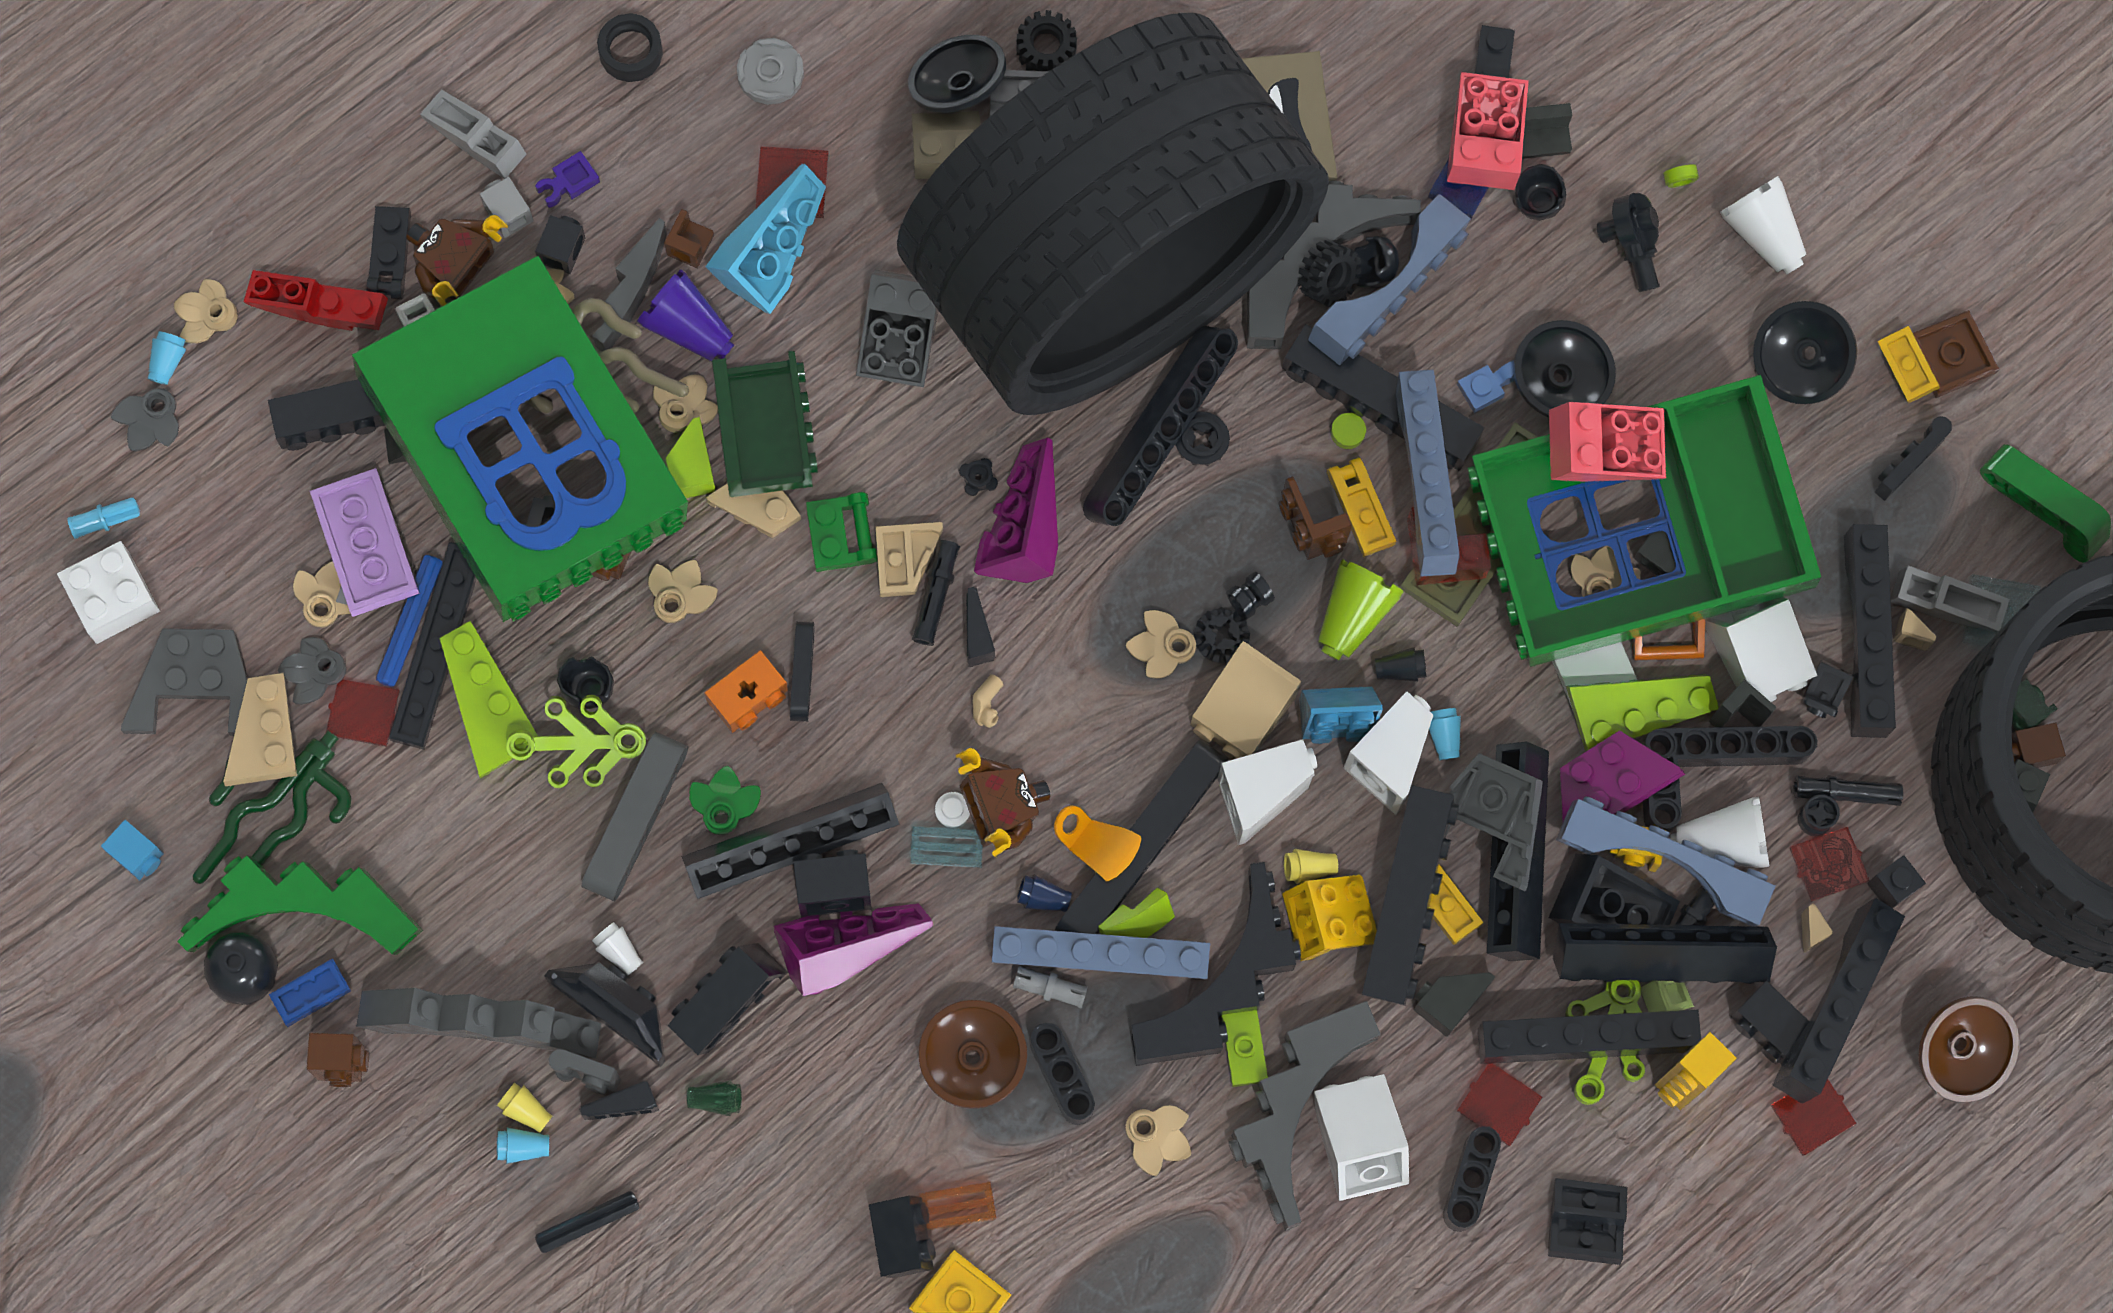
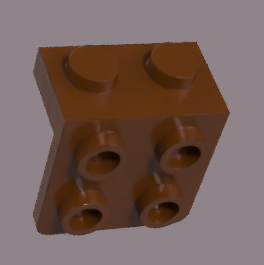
M1294 477L1287 478L1284 489L1281 490L1282 500L1279 501V507L1285 521L1291 520L1295 530L1292 532V538L1299 552L1304 551L1307 560L1320 555L1328 558L1344 550L1343 547L1347 544L1352 526L1347 512L1314 524Z

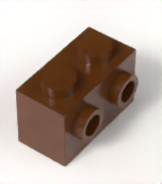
M309 1033L307 1070L318 1081H330L329 1085L333 1087H351L352 1081L362 1082V1072H368L369 1051L364 1050V1045L354 1034Z

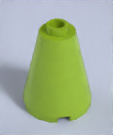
M1342 559L1338 566L1318 642L1324 645L1321 652L1340 661L1342 655L1349 658L1400 600L1404 593L1403 590L1394 584L1391 587L1385 585L1384 578L1353 562L1349 561L1348 563Z

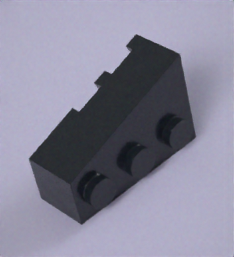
M759 943L738 946L737 948L735 946L730 947L719 959L722 965L714 974L711 972L707 973L697 983L695 988L698 992L691 1000L684 999L672 1011L671 1014L674 1018L667 1026L697 1055L709 1053L739 1023V1018L753 1002L757 1004L764 997L762 992L775 978L781 980L788 973Z

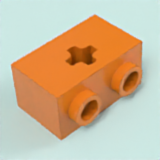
M760 650L704 693L708 704L733 733L738 728L743 731L750 727L758 719L757 714L766 707L773 709L786 698L785 693L788 691L787 682ZM745 689L750 693L754 691L755 697L753 699H750L748 696L743 697L742 691Z

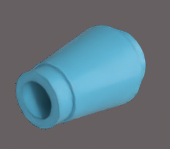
M158 332L157 338L152 339L147 379L168 385L169 379H171L186 351L183 348L185 339L166 332Z
M1456 708L1431 711L1433 718L1429 731L1439 755V760L1459 758L1461 716H1457Z
M508 1127L506 1131H497V1160H506V1164L549 1156V1135Z

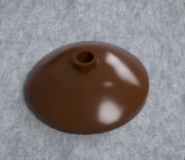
M1970 996L1948 1003L1931 1018L1920 1040L1918 1057L1920 1070L1925 1081L1939 1095L1952 1101L1972 1102L1985 1098L2001 1087L2014 1069L2019 1053L2018 1029L2010 1013L2000 1004L1990 999ZM1960 1038L1958 1045L1954 1046L1956 1040Z
M966 1000L945 1007L927 1024L919 1044V1064L926 1083L942 1100L961 1108H985L1002 1101L1017 1087L1026 1068L1027 1045L1019 1024L1003 1008L986 1001ZM971 1052H975L980 1056V1060L976 1064H970L967 1062L966 1056Z

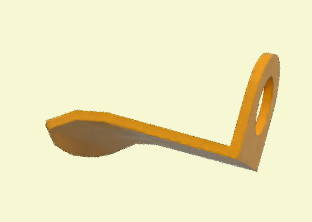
M1074 805L1062 809L1054 823V831L1058 839L1105 881H1110L1120 875L1130 865L1140 847V835L1122 827L1091 820L1081 808ZM1070 814H1075L1077 817L1075 829L1070 833H1065L1063 831L1065 818Z

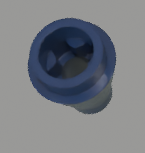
M1035 874L1032 877L1024 875L1019 887L1017 903L1023 904L1025 909L1066 912L1071 901L1072 892L1066 891Z

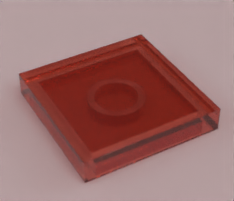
M760 147L755 210L801 164H806L826 186L828 151ZM826 189L815 218L824 219Z

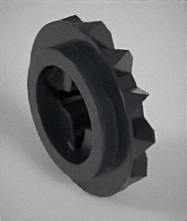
M1196 412L1175 446L1181 458L1190 461L1192 465L1209 466L1211 463L1221 460L1226 453L1230 435L1227 426L1218 416L1208 412ZM1194 432L1201 436L1211 432L1208 438L1210 447H1205L1203 444L1193 447L1196 441Z
M1220 607L1207 611L1197 621L1194 638L1197 649L1205 658L1218 663H1227L1243 641L1249 644L1250 632L1247 621L1236 610L1231 611ZM1228 623V635L1232 639L1224 638L1222 642L1218 643L1217 647L1214 646L1217 634L1213 630H1221Z

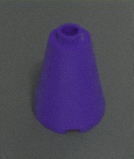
M681 269L671 277L651 301V308L647 312L644 310L637 320V323L642 327L711 362L716 357L718 359L725 358L734 347V344L730 342L734 335L687 274Z

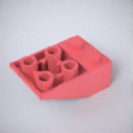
M1461 72L1449 152L1447 182L1508 190L1515 189L1521 174L1529 80Z
M1567 402L1549 410L1551 480L1588 482L1666 478L1664 408Z

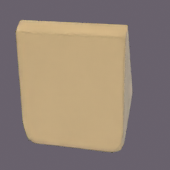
M1906 609L1899 617L1893 640L1925 651L1935 642L1936 635L1910 609Z
M1814 904L1808 906L1801 913L1804 953L1824 942L1833 934V931Z

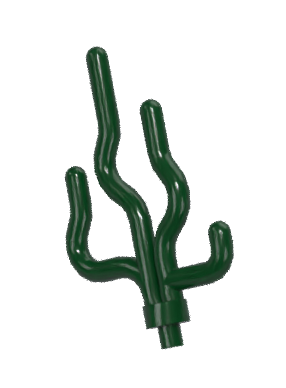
M329 731L324 734L320 741L312 738L302 753L295 758L297 776L281 778L266 797L249 799L237 804L229 812L225 820L223 836L194 872L193 881L196 884H203L230 851L238 837L239 824L242 818L251 813L273 809L284 799L295 783L292 796L294 808L292 821L288 825L274 830L251 856L261 866L280 843L294 838L303 830L308 818L307 792L314 782H317L337 798V804L330 812L329 820L334 824L340 823L351 807V795L341 782L324 770L336 755L331 749L339 738ZM228 760L226 761L225 773L227 769ZM224 777L209 797V802L212 806L221 805L235 786H225L223 782Z

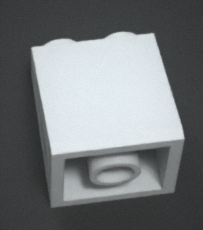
M1782 597L1705 619V629L1736 688L1745 679L1770 702H1773L1777 699V694L1785 690H1799L1808 684L1807 680L1817 676L1789 599Z
M1408 692L1392 706L1350 751L1344 765V769L1395 815L1401 810L1408 796L1433 718L1429 704L1420 696L1415 695L1413 697Z
M1303 739L1221 763L1217 780L1238 845L1250 840L1309 788L1314 776V769L1317 768V761L1313 749H1306Z
M1384 1074L1374 1077L1364 1076L1357 1081L1341 1085L1331 1084L1321 1090L1314 1091L1315 1111L1339 1201L1409 1184L1408 1143Z

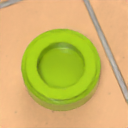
M1694 164L1678 166L1663 173L1665 185L1670 188L1694 183L1699 178L1697 166Z
M1354 413L1339 415L1334 420L1331 428L1332 440L1343 449L1358 447L1363 442L1366 434L1365 422Z

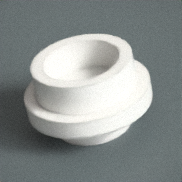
M946 793L936 802V817L946 827H959L970 816L965 799L960 793Z

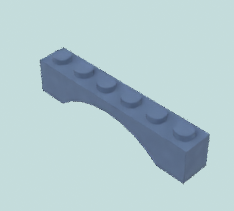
M1438 194L1419 214L1411 231L1409 262L1402 272L1387 286L1370 295L1354 300L1335 302L1315 323L1308 340L1338 365H1341L1348 356L1354 359L1366 344L1364 342L1365 338L1369 334L1375 337L1387 322L1384 318L1390 312L1396 315L1407 301L1405 296L1411 290L1414 293L1418 292L1428 279L1426 274L1431 269L1436 272L1448 258L1446 253L1450 248L1453 247L1457 250L1469 235L1465 230L1471 218L1441 194Z
M1434 370L1399 372L1396 400L1399 422L1404 434L1410 465L1420 576L1456 574L1460 554Z
M1585 796L1583 801L1580 799L1572 801L1556 841L1586 854L1612 849H1634L1665 857L1683 867L1699 881L1711 896L1720 913L1749 926L1760 925L1775 889V885L1766 882L1768 879L1767 875L1749 868L1745 873L1734 868L1735 861L1722 855L1715 854L1714 858L1702 854L1703 848L1693 842L1682 840L1681 844L1668 839L1669 832L1656 826L1650 825L1649 829L1636 825L1637 818L1627 813L1617 811L1616 815L1603 810V803Z
M995 926L992 962L1207 979L1210 943Z

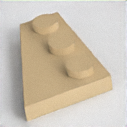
M284 673L247 679L223 781L225 786L297 776Z

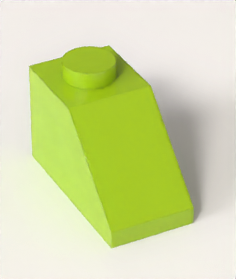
M700 417L693 418L666 457L668 470L685 498L710 494L716 491Z

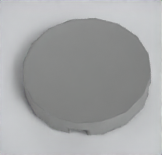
M776 38L759 39L740 54L737 63L738 83L743 92L752 100L767 105L780 104L792 98L801 88L804 79L803 60L800 54L793 49V46L784 40Z

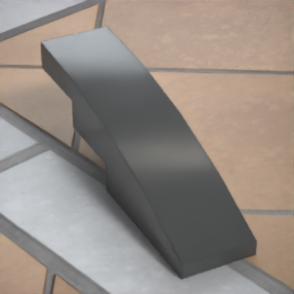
M660 218L615 268L618 280L621 283L605 300L620 318L631 322L645 298L660 261L667 236L665 222ZM604 321L592 336L595 347L602 352L612 348L622 334L610 328Z

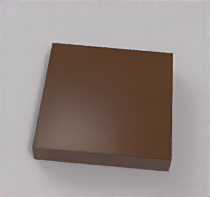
M1969 310L1913 333L1940 386L1939 389L1933 391L1935 398L1994 375L2000 370Z

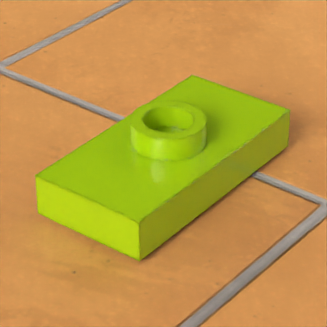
M1257 1010L1221 1015V1021H1225L1228 1042L1225 1043L1232 1087L1259 1084L1260 1080L1268 1078Z

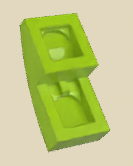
M1156 888L1133 910L1122 904L1098 928L1101 935L1147 938L1169 923L1175 915L1168 894Z

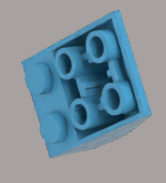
M1373 687L1302 690L1299 697L1302 739H1311V742L1315 744L1329 743L1332 741V738L1346 737V741L1360 742L1376 725L1383 711L1382 704Z

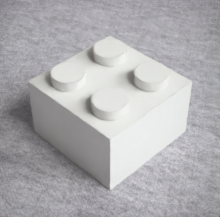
M121 541L57 573L87 633L96 644L160 612L132 556Z

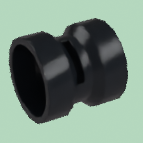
M1257 572L1247 576L1245 583L1241 586L1235 585L1226 591L1233 608L1245 620L1253 616L1259 606H1267L1275 600L1271 588Z
M1827 795L1812 797L1799 811L1798 824L1801 830L1810 836L1826 834L1839 819V806L1833 798Z

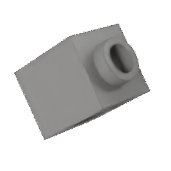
M509 177L502 181L495 180L489 183L484 188V191L479 193L482 204L489 216L497 215L508 225V228L499 229L504 238L534 222L530 208Z

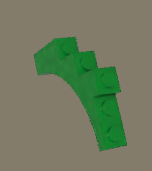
M246 855L243 859L240 856L236 857L224 869L226 875L220 881L230 891L227 894L222 891L216 895L207 905L210 910L201 919L197 916L191 919L181 929L184 935L177 942L187 952H195L217 934L243 921L268 914L303 912L321 914L346 922L370 935L391 954L398 955L423 929L364 868L358 867L355 871L349 868L336 880L335 883L338 887L334 890L308 862L302 861L299 865L294 862L281 873L280 878L282 881L278 883L254 857Z

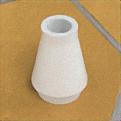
M614 922L592 940L597 946L595 950L622 970L627 976L644 963L635 951L623 926L619 928Z

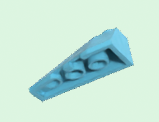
M801 164L724 240L705 267L727 289L765 313L771 314L791 285L793 276L790 273L796 257H801L804 246L801 245L807 227L814 222L826 186L806 164Z

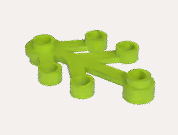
M587 695L581 702V713L587 718H594L609 733L594 734L567 709L566 701L562 697L552 696L546 701L544 707L546 715L551 719H557L573 735L533 736L529 731L520 729L512 732L506 743L507 753L515 760H526L534 751L574 750L561 765H555L549 770L548 782L554 788L566 786L570 775L595 749H610L598 764H590L584 770V782L590 787H598L603 783L605 775L621 758H634L643 752L646 745V736L644 731L636 724H620L602 707V701L598 696ZM594 701L598 705V709L594 712H589L585 708V703ZM552 702H558L562 706V710L559 713H553L549 709V705ZM627 734L632 735L635 738V742L632 745H625L622 742V737ZM517 738H524L527 740L528 746L526 748H518L515 745V740ZM596 770L601 774V778L593 781L589 779L588 772ZM556 771H561L564 773L565 779L557 782L552 778V774Z
M1637 980L1607 982L1604 992L1584 1001L1575 1000L1571 1002L1566 1009V1016H1573L1571 1012L1573 1006L1581 1007L1584 1012L1583 1016H1588L1590 1012L1608 1005L1610 1007L1607 1014H1623L1624 1011L1626 1013H1642L1637 1003L1641 997L1640 983ZM1618 986H1625L1628 989L1629 994L1627 997H1620L1617 994L1616 989ZM1619 1056L1623 1063L1622 1075L1627 1081L1636 1082L1644 1076L1645 1066L1636 1056ZM1608 1057L1592 1058L1586 1075L1576 1082L1574 1095L1582 1104L1592 1105L1603 1097L1605 1087L1601 1076ZM1628 1065H1636L1640 1071L1639 1075L1631 1076L1627 1070ZM1583 1085L1593 1087L1594 1095L1592 1097H1586L1582 1093Z

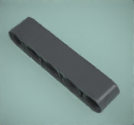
M658 732L652 735L585 872L581 884L582 888L614 902L617 900L682 767L688 752L687 745Z

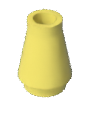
M1294 849L1292 853H1286L1284 856L1286 880L1300 884L1308 880L1336 875L1338 873L1337 855L1335 853L1326 854Z
M515 1082L497 1104L503 1110V1115L533 1128L538 1133L542 1131L553 1116L545 1110L525 1085L521 1088Z

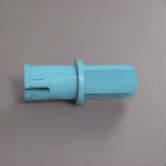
M128 498L104 507L99 504L97 509L68 517L67 521L71 533L76 539L102 529L109 531V526L138 517L140 510L136 500Z

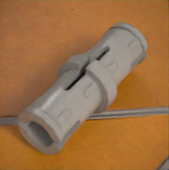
M1019 966L1013 988L1044 996L1043 1000L1050 1002L1051 999L1082 1009L1088 986L1057 978L1058 974L1051 973L1049 976Z

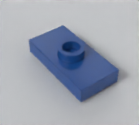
M332 958L270 993L269 996L285 1025L289 1027L351 992V989Z

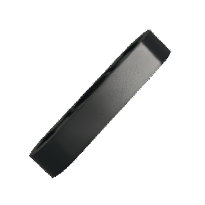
M796 622L790 721L808 722L815 633L814 622Z

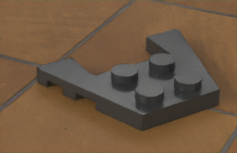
M162 629L121 725V731L124 734H156L158 700L160 698L230 700L228 733L230 736H234L247 684V673L234 630Z
M1479 753L1449 787L1451 791L1448 794L1454 795L1453 804L1459 805L1457 820L1508 842L1493 877L1526 891L1543 781ZM1448 824L1446 836H1447L1448 831H1449V829H1450V827H1451V825H1449V824Z

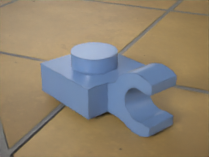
M1514 360L1503 365L1494 373L1486 365L1458 380L1457 386L1474 413L1504 398L1505 392L1502 387L1515 381L1513 374Z

